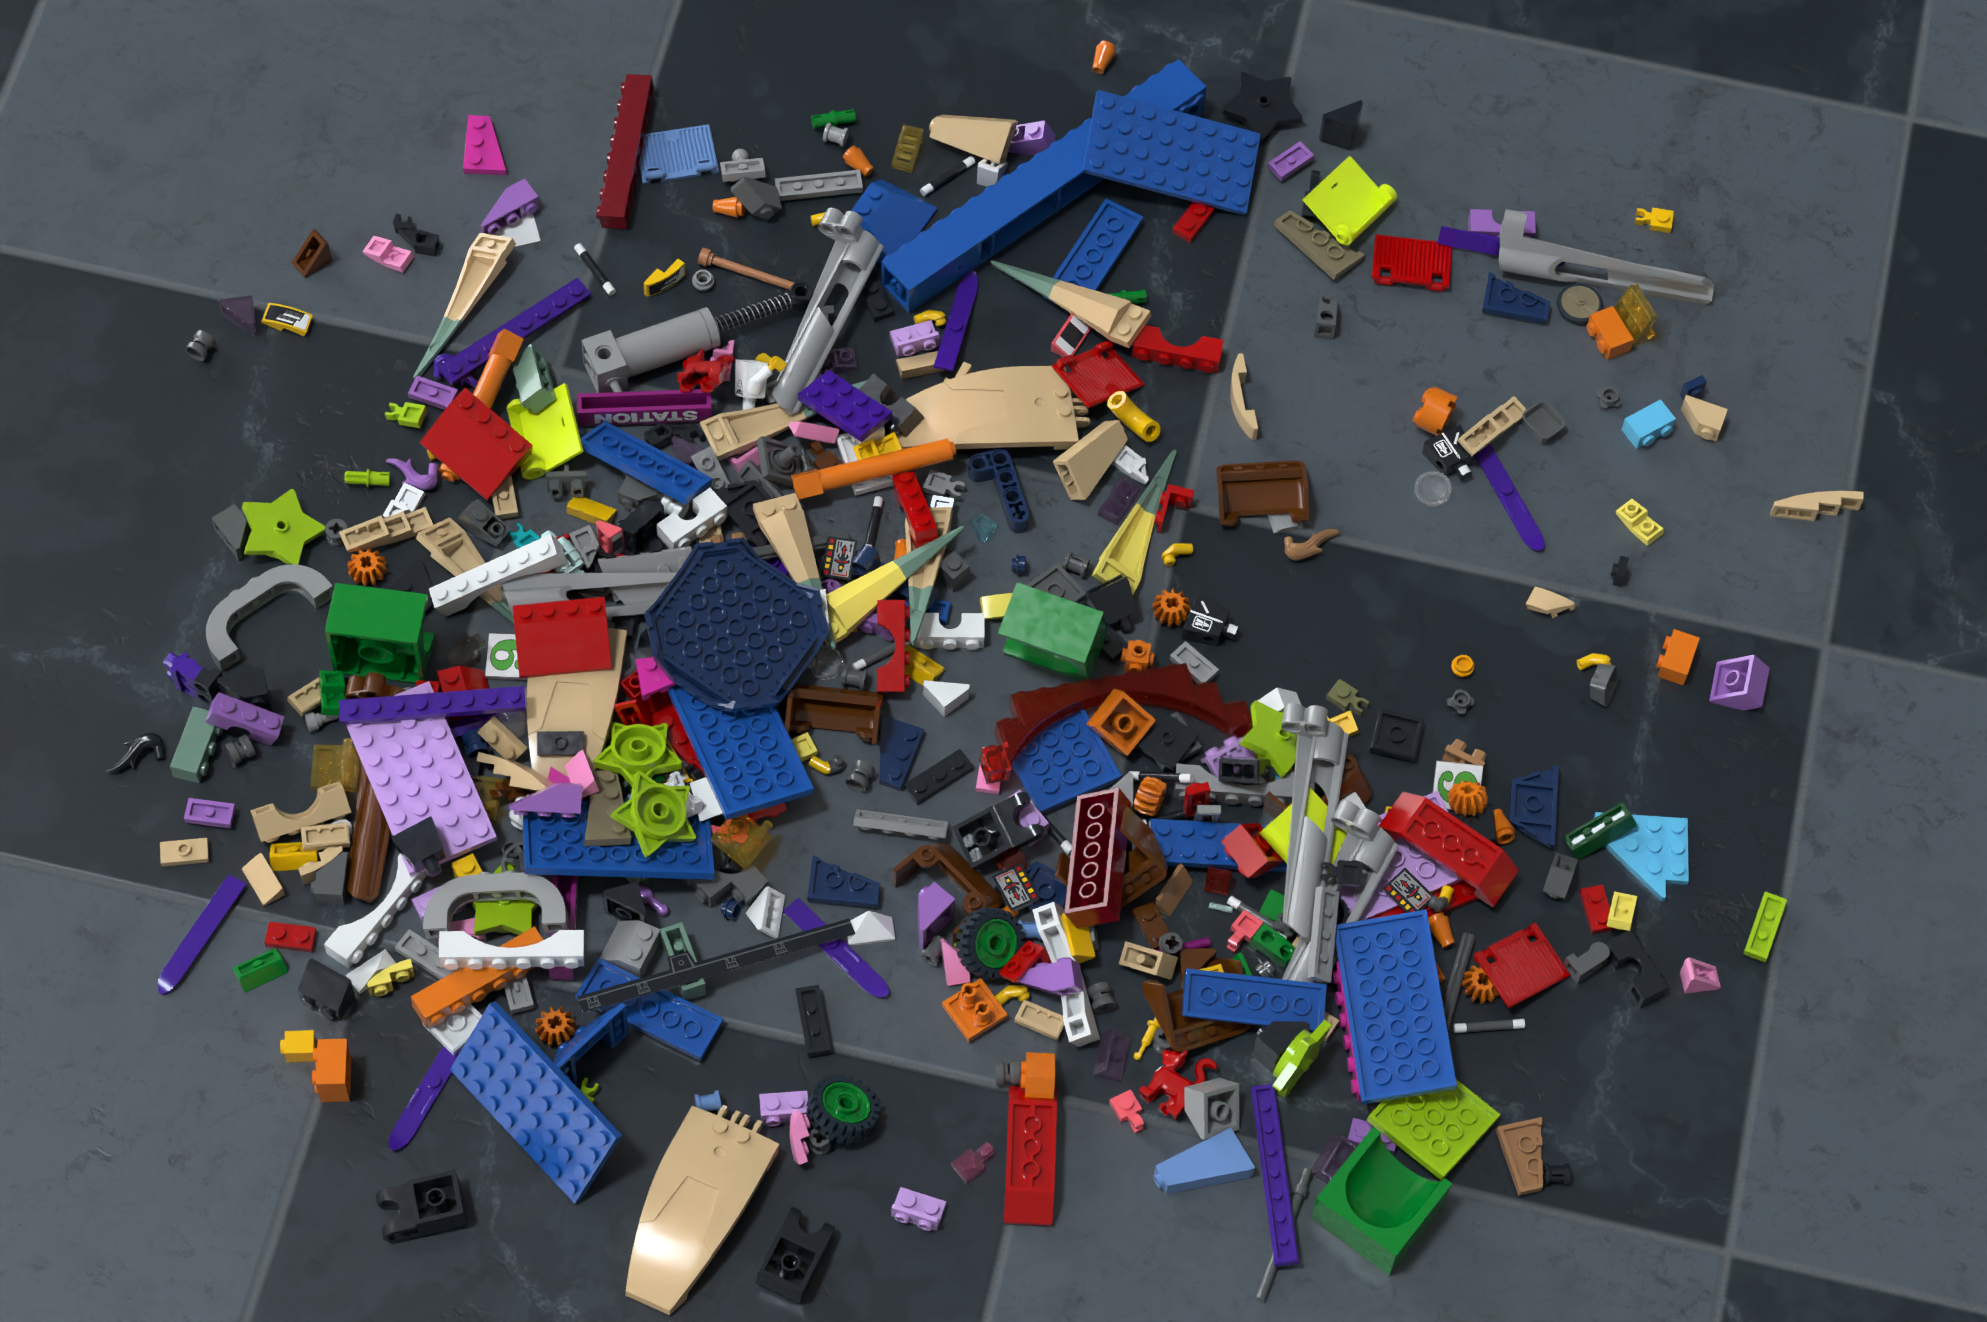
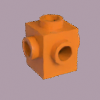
M1129 640L1128 648H1123L1121 661L1125 662L1124 673L1146 676L1148 666H1152L1154 660V653L1150 652V643L1142 640Z

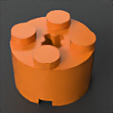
M1429 387L1421 400L1424 405L1416 411L1412 422L1416 423V427L1436 436L1443 433V426H1447L1456 407L1454 402L1459 397L1438 387Z

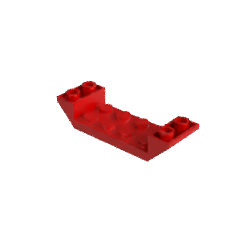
M636 670L620 682V686L629 701L635 699L642 700ZM659 691L650 695L647 701L649 703L652 725L667 723V740L676 754L687 766L692 763L695 770L700 769L704 777H706L668 692L661 693Z
M1402 792L1379 824V827L1386 831L1394 841H1397L1399 837L1403 838L1475 887L1474 895L1491 907L1495 906L1519 871L1503 849L1426 797Z
M1009 1086L1004 1224L1052 1226L1057 1088H1054V1099L1025 1098V1088Z

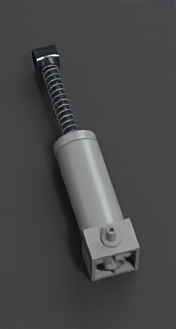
M799 281L794 283L790 290L785 291L784 296L779 295L778 298L774 297L772 300L768 299V301H763L762 303L758 302L757 305L747 306L746 309L736 310V312H731L729 315H720V318L717 319L705 307L615 339L611 330L581 340L583 364L597 393L622 392V390L628 388V378L694 356L701 349H704L705 352L719 347L721 344L720 331L724 332L725 329L735 328L736 325L740 326V324H745L748 321L751 322V320L756 321L759 317L760 319L762 316L767 317L768 314L772 315V313H777L780 310L783 311V309H788V307L792 310L806 311L812 298V288L807 282Z

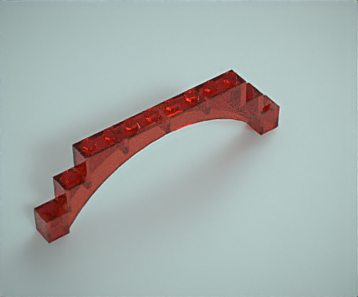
M1174 663L1161 668L1152 667L1144 671H1129L1122 675H1107L1094 680L1085 679L1077 683H1063L1055 687H1041L1033 691H1019L1011 694L1009 709L1012 719L1004 718L996 721L994 735L998 746L989 745L982 748L979 762L986 784L1009 780L1014 761L1038 734L1065 717L1078 713L1081 710L1101 706L1114 689L1124 691L1137 704L1161 706L1195 716L1227 734L1228 738L1234 735L1236 738L1246 736L1253 727L1252 718L1246 701H1231L1223 704L1216 682H1202L1194 685L1187 664Z

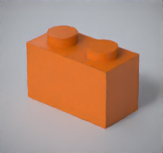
M1613 306L1590 314L1586 326L1590 336L1594 337L1598 350L1605 355L1607 360L1631 350L1634 339Z
M1676 629L1673 630L1671 637L1666 636L1662 649L1666 650L1665 656L1661 654L1659 656L1656 667L1660 668L1657 677L1684 685L1700 638Z
M1026 1052V1061H1021L1020 1088H1025V1098L1054 1099V1053Z

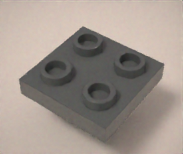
M761 436L757 440L762 478L794 487L791 475L801 473L799 456L802 450L800 446Z

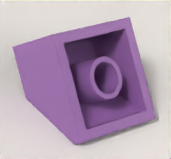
M1755 655L1717 662L1709 701L1739 710L1762 707L1770 668Z
M935 882L929 887L925 886L918 894L919 947L922 950L932 941L931 937L933 935H938L954 919L955 898Z

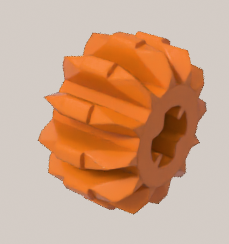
M359 548V555L352 554V561H348L349 576L354 578L356 584L362 582L363 586L366 587L371 582L375 586L376 580L382 581L383 574L387 571L385 558L380 556L378 550L372 553L370 548L366 552Z
M1174 588L1171 590V593L1164 589L1162 595L1157 594L1155 597V602L1152 604L1153 616L1155 619L1160 618V625L1167 622L1169 628L1172 626V623L1179 627L1181 621L1186 622L1191 607L1188 597H1183L1182 591L1176 594Z
M1145 777L1138 788L1134 800V810L1143 815L1154 817L1159 812L1167 792L1166 783L1154 777Z
M1471 780L1469 782L1461 781L1460 784H1453L1448 793L1450 810L1455 811L1456 815L1464 814L1465 817L1467 815L1475 816L1476 813H1483V809L1486 808L1488 803L1487 792L1484 786H1480V782L1472 783Z
M1473 965L1470 971L1464 973L1465 980L1462 981V987L1466 988L1465 996L1472 995V1002L1477 998L1480 999L1481 1004H1484L1486 999L1492 1002L1494 1001V996H1499V993L1481 966L1478 969Z
M550 1006L549 1013L542 1011V1018L536 1019V1025L538 1026L535 1029L536 1034L540 1035L539 1038L542 1043L548 1041V1046L550 1047L554 1042H557L559 1047L562 1045L563 1040L568 1043L570 1035L575 1034V1028H573L576 1025L575 1019L571 1018V1012L563 1013L561 1006L557 1011H554V1008Z

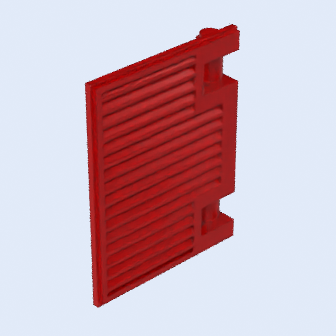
M1375 234L1372 279L1374 283L1391 286L1394 285V282L1424 285L1428 290L1443 292L1450 286L1452 247L1437 244V241ZM1380 269L1391 270L1390 277L1380 276ZM1432 275L1442 276V283L1431 282Z
M1107 340L1099 343L1094 349L1076 356L1068 355L1060 358L1057 363L1052 365L1056 373L1087 408L1107 401L1111 395L1118 391L1128 393L1145 385L1114 351L1112 341ZM1105 351L1109 357L1104 358L1101 353ZM1064 366H1068L1072 372L1067 373L1063 369Z
M1536 922L1527 929H1521L1490 945L1486 950L1474 954V962L1480 964L1508 1008L1570 976V973ZM1534 935L1537 940L1531 943L1528 938ZM1494 957L1496 961L1489 964L1487 959Z

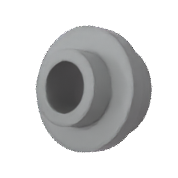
M699 270L693 275L692 284L697 290L706 291L713 286L714 277L707 270Z

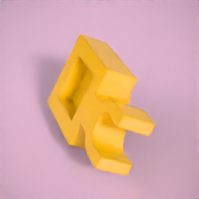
M1637 208L1636 216H1642L1643 218L1636 217L1635 225L1649 224V230L1671 233L1674 211L1652 208L1650 213L1644 209Z

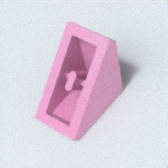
M1690 957L1685 959L1680 970L1685 994L1721 988L1716 966Z

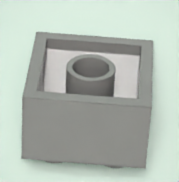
M640 920L619 921L600 959L642 978L661 943L660 929Z
M1216 1078L1184 1087L1185 1112L1201 1139H1209L1229 1128H1232L1233 1131L1239 1130V1083Z

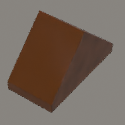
M313 229L291 263L304 277H308L332 261L329 243L316 229Z
M1214 948L1180 950L1178 958L1180 989L1184 987L1185 969L1199 970L1206 968L1216 958L1217 951Z

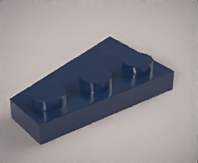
M1489 272L1482 308L1483 313L1541 324L1547 323L1550 301L1529 291H1522L1514 287L1513 283L1509 281L1504 282L1496 278L1495 274Z
M881 715L880 785L898 791L902 790L925 729Z
M813 855L807 901L878 908L880 883L857 873L842 870L840 866L823 862L820 858Z

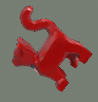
M701 349L697 355L688 357L683 361L684 372H678L680 392H691L695 385H700L701 392H713L714 389L725 381V375L730 369L729 363L734 362V357L732 355H721L716 361H704V349Z
M1164 1050L1161 1055L1163 1059L1162 1065L1155 1071L1149 1086H1142L1139 1089L1140 1097L1147 1103H1150L1162 1092L1169 1097V1100L1166 1103H1161L1158 1110L1166 1117L1171 1114L1172 1118L1176 1120L1185 1110L1184 1087L1205 1082L1204 1068L1217 1069L1218 1065L1213 1059L1203 1058L1196 1063L1194 1069L1196 1081L1192 1082L1176 1072L1186 1063L1187 1051L1185 1050L1180 1053Z

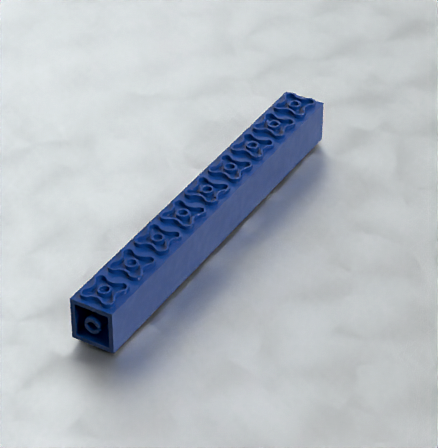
M1178 59L1174 63L1167 64L1159 73L1151 75L1143 84L1135 86L1123 97L1199 117L1204 111L1207 86ZM1091 118L1086 119L1077 129L1070 130L1062 139L1054 141L1043 152L1040 151L1035 154L1030 161L1020 164L1011 174L1004 175L996 184L988 186L977 197L970 198L962 207L954 209L949 216L943 220H938L930 229L920 232L914 240L904 243L896 252L885 256L881 264L882 286L909 314L963 277L970 270L988 260L1104 180L1105 178L1081 172Z

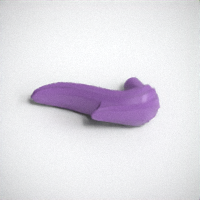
M391 458L385 461L398 467L404 473L406 480L402 484L406 483L421 490H430L437 484L438 464L436 463L429 464L427 475H420L414 470L411 459H408L407 462Z

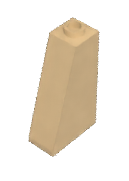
M940 115L932 119L929 126L931 131L929 137L1000 164L1006 161L1018 121Z
M1119 420L1104 421L1053 461L1070 500H1083L1090 495L1127 442V436Z

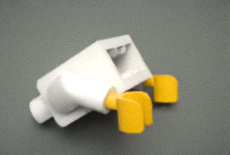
M766 353L759 354L755 360L736 359L735 394L743 397L742 410L756 408V398L765 397L767 379L773 374L772 371L774 369L781 372L785 368L786 362L778 356L771 358Z

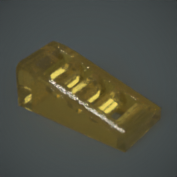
M908 125L902 126L891 168L908 172L913 171L923 139V129ZM899 158L910 160V163L901 161Z

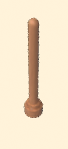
M704 247L699 254L698 264L705 267L707 265L712 266L713 264L788 290L794 284V282L717 257L715 253H712V250Z

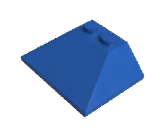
M881 179L871 182L851 211L856 212L863 218L862 228L871 233L884 246L876 262L881 265L885 256L896 252L904 243L911 242L923 231L938 207Z
M621 1003L591 1021L587 1026H581L575 1032L573 1039L568 1043L564 1042L558 1048L554 1064L573 1084L577 1082L575 1062L601 1039L607 1046L613 1049L629 1034L626 1005Z

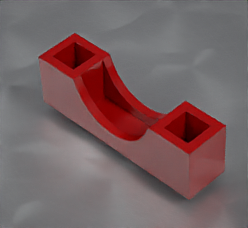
M1145 325L1134 340L1132 357L1142 361L1159 362L1163 365H1176L1184 369L1192 368L1206 373H1218L1224 340L1202 336L1193 345L1178 347L1168 343L1162 337L1160 328Z
M914 471L892 475L894 497L899 509H904L915 549L937 539V526Z
M877 600V624L886 628L895 639L893 657L887 664L877 668V693H905V688H909V674H905V665L910 663V652L905 651V642H910V628H905V619H910V606H905V600Z

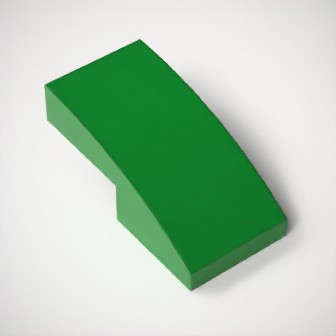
M320 670L319 687L322 715L339 716V700H345L343 671Z

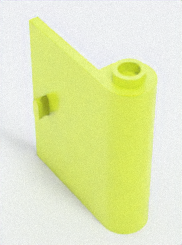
M1349 156L1302 200L1335 236L1339 243L1350 245L1397 200V194L1387 184L1377 187L1353 158Z
M566 383L554 389L556 399L537 414L529 408H524L519 399L512 400L506 407L510 426L533 445L532 454L520 466L522 476L525 479H537L546 474V472H550L584 452Z
M1310 788L1305 816L1313 821L1324 833L1328 806ZM1292 804L1259 833L1286 864ZM1336 825L1329 861L1332 864L1347 832Z

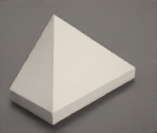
M769 886L765 887L746 912V915L759 931L774 939L778 938L785 895Z
M867 911L850 921L855 934L847 936L849 946L895 940L893 920L890 916Z
M384 949L348 973L346 977L351 979L353 987L361 994L368 989L367 982L387 967L396 964V962Z

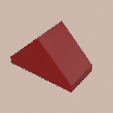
M635 699L614 705L624 725L643 724L653 726L647 700Z

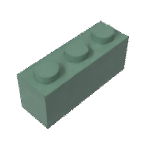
M529 345L516 355L512 363V372L516 378V388L520 394V403L524 408H529L537 414L553 402L556 396L545 355L533 345Z
M197 707L192 708L170 765L173 777L200 783L202 776L207 774L209 767L207 762L209 757L215 753L217 736H221L223 732L222 728L205 722L209 710Z
M682 922L660 929L661 943L667 959L669 956L689 951L694 961L697 962ZM703 978L678 985L681 997L687 1001L706 995Z

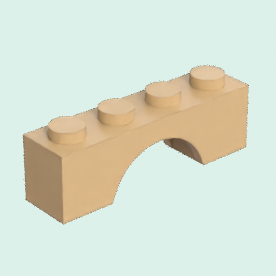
M340 781L318 788L317 797L312 806L298 814L282 812L273 803L250 810L260 841H266L267 843L279 839V836L287 833L288 835L301 832V827L323 825L324 821L330 819L340 820L345 818L346 814L351 813L344 788Z

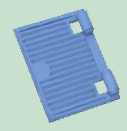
M710 125L645 134L639 166L643 184H650V180L659 178L661 182L698 177L701 176V172L710 170L712 174H718L719 168Z

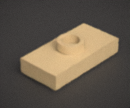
M319 677L287 698L289 704L301 717L321 705Z
M348 822L301 827L303 852L323 850L329 847H350Z
M198 838L160 842L161 866L209 862L208 839Z
M1025 999L1014 1019V1023L1058 1041L1065 1026L1062 1015Z

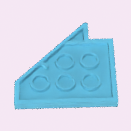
M1595 812L1594 818L1603 813ZM1632 815L1637 826L1604 845V847L1660 901H1665L1666 884L1687 885L1689 882L1688 818Z

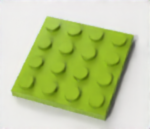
M1457 1079V1089L1382 1101L1366 1120L1441 1181L1494 1125L1501 1115Z

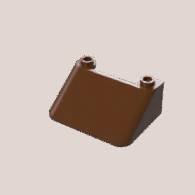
M1293 460L1224 464L1216 468L1220 525L1235 526L1237 525L1238 516L1289 513L1292 522L1300 523L1304 520H1309V492L1304 462Z
M1221 957L1212 960L1207 966L1211 967L1221 964L1224 973L1244 975L1242 963L1239 960ZM1156 980L1142 982L1144 996L1174 1051L1184 1052L1185 1050L1195 1049L1244 1033L1251 1027L1249 1024L1181 1017L1183 989L1167 994L1165 985Z

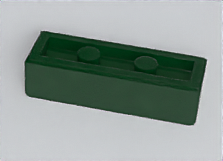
M1621 802L1563 836L1575 858L1580 860L1632 830L1637 824L1624 802Z

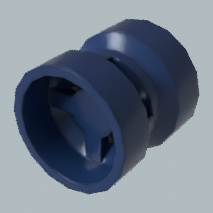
M479 729L469 730L462 736L463 743L467 746L468 759L476 757L478 752L490 754L488 744L477 733Z

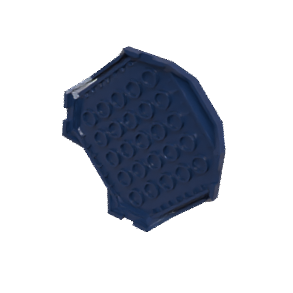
M744 537L727 539L726 542L713 543V541L696 543L682 567L659 598L644 614L653 659L667 677L708 706L728 712L778 706L799 680L829 635L827 621L822 610L823 603L819 588L797 583L761 559Z

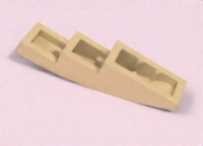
M1513 396L1505 404L1485 416L1458 438L1457 441L1471 456H1474L1519 422L1524 411L1527 409Z
M1825 491L1792 496L1775 501L1770 516L1815 521L1817 514L1837 516L1839 509L1859 510L1863 502L1864 492Z
M423 507L408 514H404V511L384 519L382 516H378L340 531L339 534L347 552L359 551V548L361 550L371 549L417 536L418 532L433 526L426 507Z
M478 752L477 761L493 764V774L511 777L509 786L540 791L553 785L550 780L528 766L511 759Z

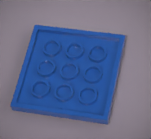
M1080 702L998 737V743L1002 750L1005 751V755L1023 788L1040 813H1047L1077 800L1079 795L1093 793L1122 779L1121 773L1100 736L1086 725L1090 719Z

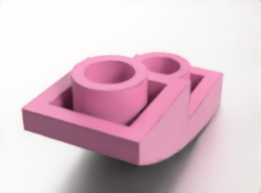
M796 1109L792 1111L790 1121V1144L794 1161L800 1165L808 1162L806 1154L809 1153L805 1140L801 1141V1139L809 1136L807 1129L810 1128V1123L807 1115H802Z

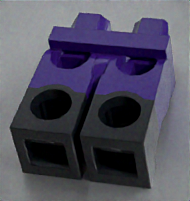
M170 652L164 659L163 665L168 668L166 674L168 678L174 681L177 690L182 692L185 689L189 695L208 706L211 705L217 694L221 693L217 678L223 677L221 670L213 667L211 671H208L199 666L194 659L184 652L180 656Z

